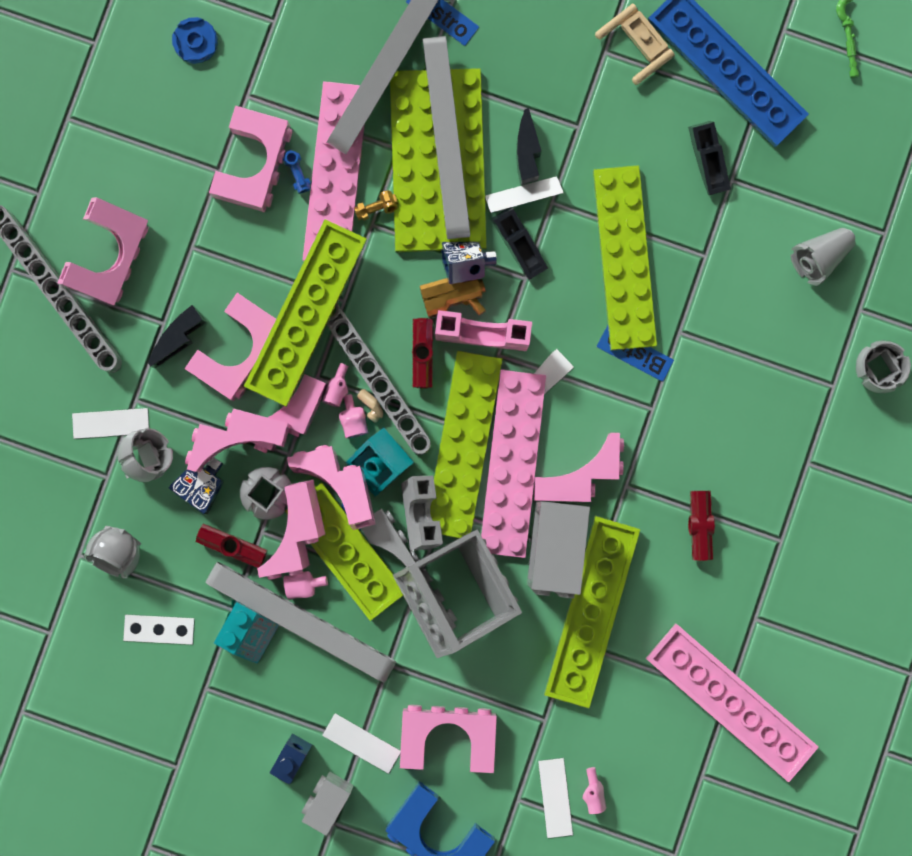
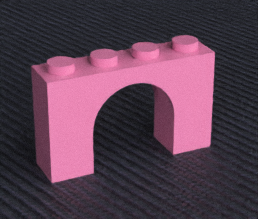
M235 106L229 129L233 134L251 138L262 143L267 150L266 164L258 174L249 178H239L215 171L209 191L210 195L216 199L265 212L266 207H270L273 200V194H271L272 187L277 185L280 173L277 170L279 164L284 162L283 159L286 154L284 150L285 144L291 140L293 130L290 129L291 126L288 120Z
M96 197L91 198L83 219L110 231L114 235L119 247L118 258L110 269L100 273L90 271L71 262H66L58 284L106 304L115 305V302H119L122 297L123 290L121 287L123 282L127 281L130 277L131 268L129 267L131 262L139 254V242L145 238L148 232V226H146L148 220Z
M236 293L224 312L250 331L253 338V348L249 357L239 365L223 366L197 350L185 367L187 371L232 401L236 398L240 399L246 391L244 385L276 321V318L239 293Z
M438 310L435 331L436 341L527 351L529 347L532 322L508 319L507 323H486L462 318V313Z
M408 705V709H403L400 768L423 769L427 735L436 726L451 723L463 728L471 740L470 772L494 773L496 713H492V709L479 708L478 712H468L469 708L455 707L454 711H447L443 706H431V710L422 709L421 705Z

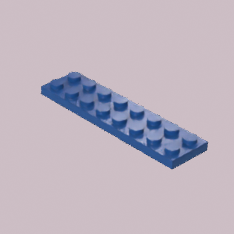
M666 0L648 18L649 23L774 147L781 143L809 115L695 0Z

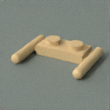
M633 3L595 33L596 38L601 40L621 25V28L646 59L651 62L632 78V82L635 85L640 84L675 56L674 52L668 48L667 43Z

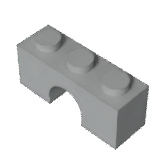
M412 476L401 483L410 551L432 550L443 544L440 521H433L430 514L431 502L436 499L433 476Z

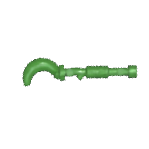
M839 0L836 12L839 19L843 21L842 27H845L847 57L850 60L849 67L851 68L849 72L850 78H855L859 76V70L856 69L857 63L855 61L856 47L855 40H853L855 35L851 33L854 21L845 12L846 5L853 0Z

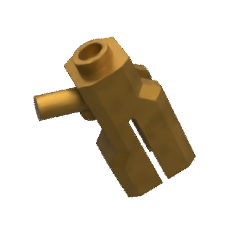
M445 278L420 286L428 318L437 316L438 310L448 311L451 306L462 303L464 305L470 304L479 316L486 311L478 301V299L482 298V293L486 292L482 279L449 284L448 279Z

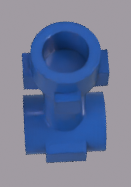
M292 150L286 151L283 161L293 172L296 183L293 184L295 190L298 191V194L311 190V182L309 178H304L299 165L301 161L300 154Z

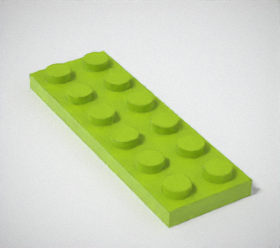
M320 483L315 489L325 535L319 537V541L311 543V545L371 621L402 597L403 594L393 577V573L359 529L353 530L350 527L345 511L324 484Z

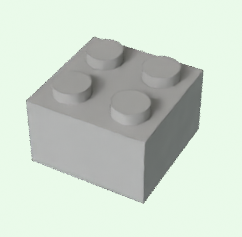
M330 771L326 777L322 775L313 791L316 793L315 798L310 795L301 812L305 815L302 822L327 836L351 794L353 784Z

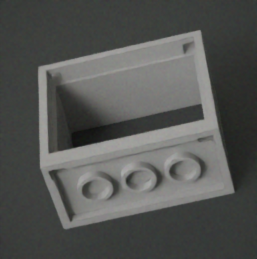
M542 501L536 502L527 585L535 594L550 596V591H553L558 596L564 598H574V594H581L590 507Z
M478 529L393 574L436 658L459 651L522 613L517 604L518 599L510 591L508 580L501 574L496 558L488 550L486 539L481 537ZM459 548L494 614L493 618L458 638L453 633L420 571V568Z

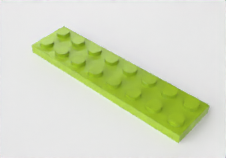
M639 165L594 169L593 178L610 351L656 347L657 341Z
M324 219L244 387L286 407L288 406L367 242L366 238Z
M457 351L434 476L436 499L431 502L430 506L431 518L433 521H440L442 535L461 538L472 531L502 359Z
M595 516L585 549L581 594H574V598H571L544 692L545 696L590 708L640 529Z

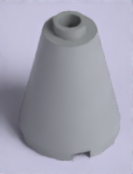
M839 228L799 243L791 249L794 250V253L790 255L792 264L801 277L806 276L810 279L808 281L809 284L817 286L827 279L855 246V235L849 229Z

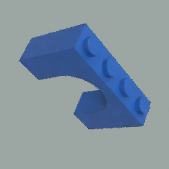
M420 781L386 826L387 837L396 844L400 842L406 846V851L411 856H485L495 842L493 835L475 823L456 848L449 851H437L429 847L422 839L420 826L425 816L438 800V794Z

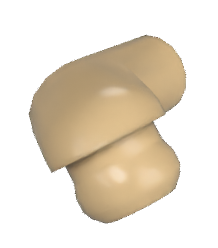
M361 390L357 398L371 409L367 417L376 423L383 417L380 404L367 390Z

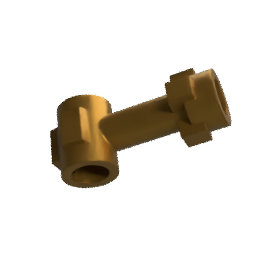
M389 190L383 191L379 195V201L366 206L363 202L358 204L357 207H354L358 220L369 219L368 214L384 209L385 213H393L398 208L395 194H392Z

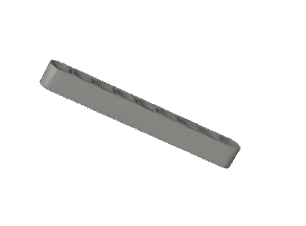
M438 0L410 1L326 143L347 154Z
M446 36L424 38L423 46L447 239L470 237Z
M0 205V213L4 212V218L0 221V237L96 365L106 372H117L122 365V360L70 289L58 284L60 276L15 216L8 209ZM17 230V237L10 240L11 232ZM27 248H31V255L24 258V251ZM45 266L44 274L37 276V269ZM54 284H58V292L51 294V287ZM72 302V310L65 313V304ZM81 320H85V329L79 331L77 328L78 323ZM95 338H99V347L96 349H92V340ZM108 356H113V365L106 367L105 359Z
M336 304V313L330 317L327 326L411 450L418 455L427 453L431 447L429 437L340 306ZM341 325L349 327V332L345 336L337 334V329ZM353 344H360L362 346V351L358 355L350 353V347ZM367 362L375 365V370L371 374H366L362 370L363 365ZM380 381L388 384V389L384 393H378L375 390L376 384ZM397 400L401 403V407L397 412H391L388 409L390 401ZM411 419L414 422L413 429L410 431L402 430V421ZM417 438H424L427 446L423 450H416L414 448V441Z
M216 562L205 581L209 586L381 682H386L396 664V661L220 562Z

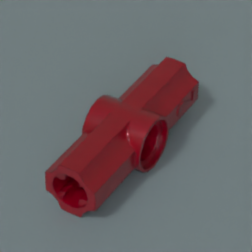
M416 318L413 319L412 388L427 389L432 388L433 319ZM426 348L429 351L428 357L426 359H419L416 356L418 349Z
M711 490L690 491L691 515L688 518V530L692 541L693 561L713 560L712 536L715 533L714 516L711 514Z
M204 523L199 529L195 541L221 552L225 556L233 557L257 568L262 566L268 551L238 536L228 534ZM230 539L237 543V549L233 553L229 552L226 548V544Z

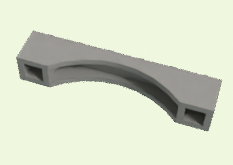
M383 509L378 510L374 513L376 524L361 528L371 544L380 546L393 553L406 567L420 560L415 551H409L405 543L408 540L401 530L397 532L394 528L393 523L396 521L389 510L386 512ZM420 569L453 630L456 628L454 623L457 621L456 616L451 609H445L442 604L445 599L439 589L433 590L430 582L433 580L427 570L424 569L422 571Z

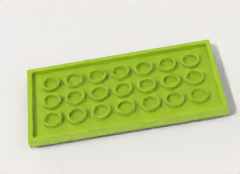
M480 68L450 69L470 237L447 239L427 71H396L390 80L393 192L398 202V208L394 210L395 252L442 251V242H478L481 249L486 250Z

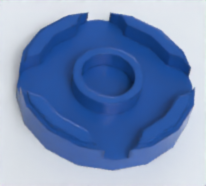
M192 17L181 21L177 25L178 27L172 35V45L181 59L192 64L203 63L215 54L218 46V36L209 22L199 17Z

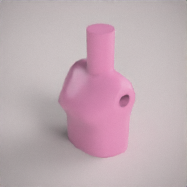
M340 363L335 377L331 378L327 383L322 402L334 407H340L342 399L348 394L344 377L349 366Z
M352 394L346 395L344 397L346 410L339 414L345 439L368 434L364 408L355 407Z
M304 571L297 575L284 576L283 578L288 600L312 597L315 594V587L328 585L326 576L313 578L309 571Z
M587 768L589 786L585 790L582 799L587 804L589 814H599L607 808L604 787L597 778L596 768Z

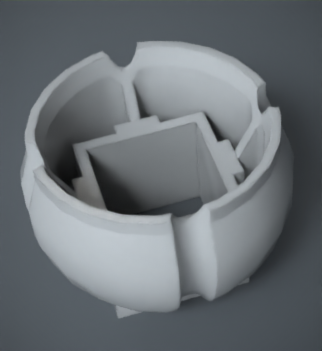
M884 340L873 342L870 344V347L863 348L857 357L855 368L857 377L863 380L862 385L875 393H889L895 391L897 387H901L906 382L911 369L909 356H904L903 354L905 350L896 343ZM879 355H881L892 372L880 381L877 380L867 364Z
M150 428L139 429L129 433L122 440L116 454L118 462L122 466L121 470L125 473L127 479L131 478L139 482H149L158 479L167 471L172 463L173 451L171 448H167L169 441L162 433ZM134 450H138L144 467L137 462L133 453Z
M261 467L250 472L248 480H243L240 488V498L247 512L252 511L254 517L259 519H274L284 514L285 507L288 506L284 487L292 484L288 476L285 474L281 475L280 470L272 467ZM263 478L280 490L267 508L251 496Z
M105 526L103 530L97 532L89 540L84 558L88 562L93 560V566L110 575L119 577L121 574V578L127 579L138 565L141 542L124 529Z

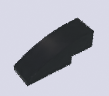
M529 108L524 109L517 138L516 161L521 186L538 181L539 173L535 158L540 157L542 152Z
M707 121L689 126L693 150L707 194L710 196L731 190L723 149L718 141L715 122Z
M507 208L491 218L496 230L528 280L548 269L527 229L524 228L513 208Z
M191 305L183 311L162 334L148 361L150 367L156 369L192 344L188 335L206 323L195 306Z

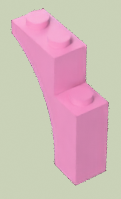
M304 374L288 406H283L279 411L267 418L290 424L288 433L299 437L300 433L306 435L327 384ZM252 442L255 443V449L267 453L268 449L274 451L276 447L275 444Z
M233 409L232 413L227 415L225 426L228 427L227 431L199 424V428H195L192 435L193 449L192 451L189 450L186 456L185 464L188 465L187 470L201 472L204 466L218 453L243 443L263 442L284 447L290 424Z
M609 433L598 454L577 471L557 477H535L534 501L591 502V497H595V484H591V479L618 480L619 475H623V461L619 460L620 452L624 450V439L620 438V433Z
M327 445L315 448V451L296 452L292 457L287 458L288 465L294 473L314 476L327 483L338 493L345 507L348 523L353 530L376 524L365 474L360 466L350 465L344 467L343 471H340L336 451L332 446L329 447Z
M314 480L294 483L284 487L288 504L286 532L276 553L264 565L257 568L259 578L267 576L268 580L282 577L281 573L289 572L290 576L301 574L303 569L310 565L305 544L318 542V538L325 535Z

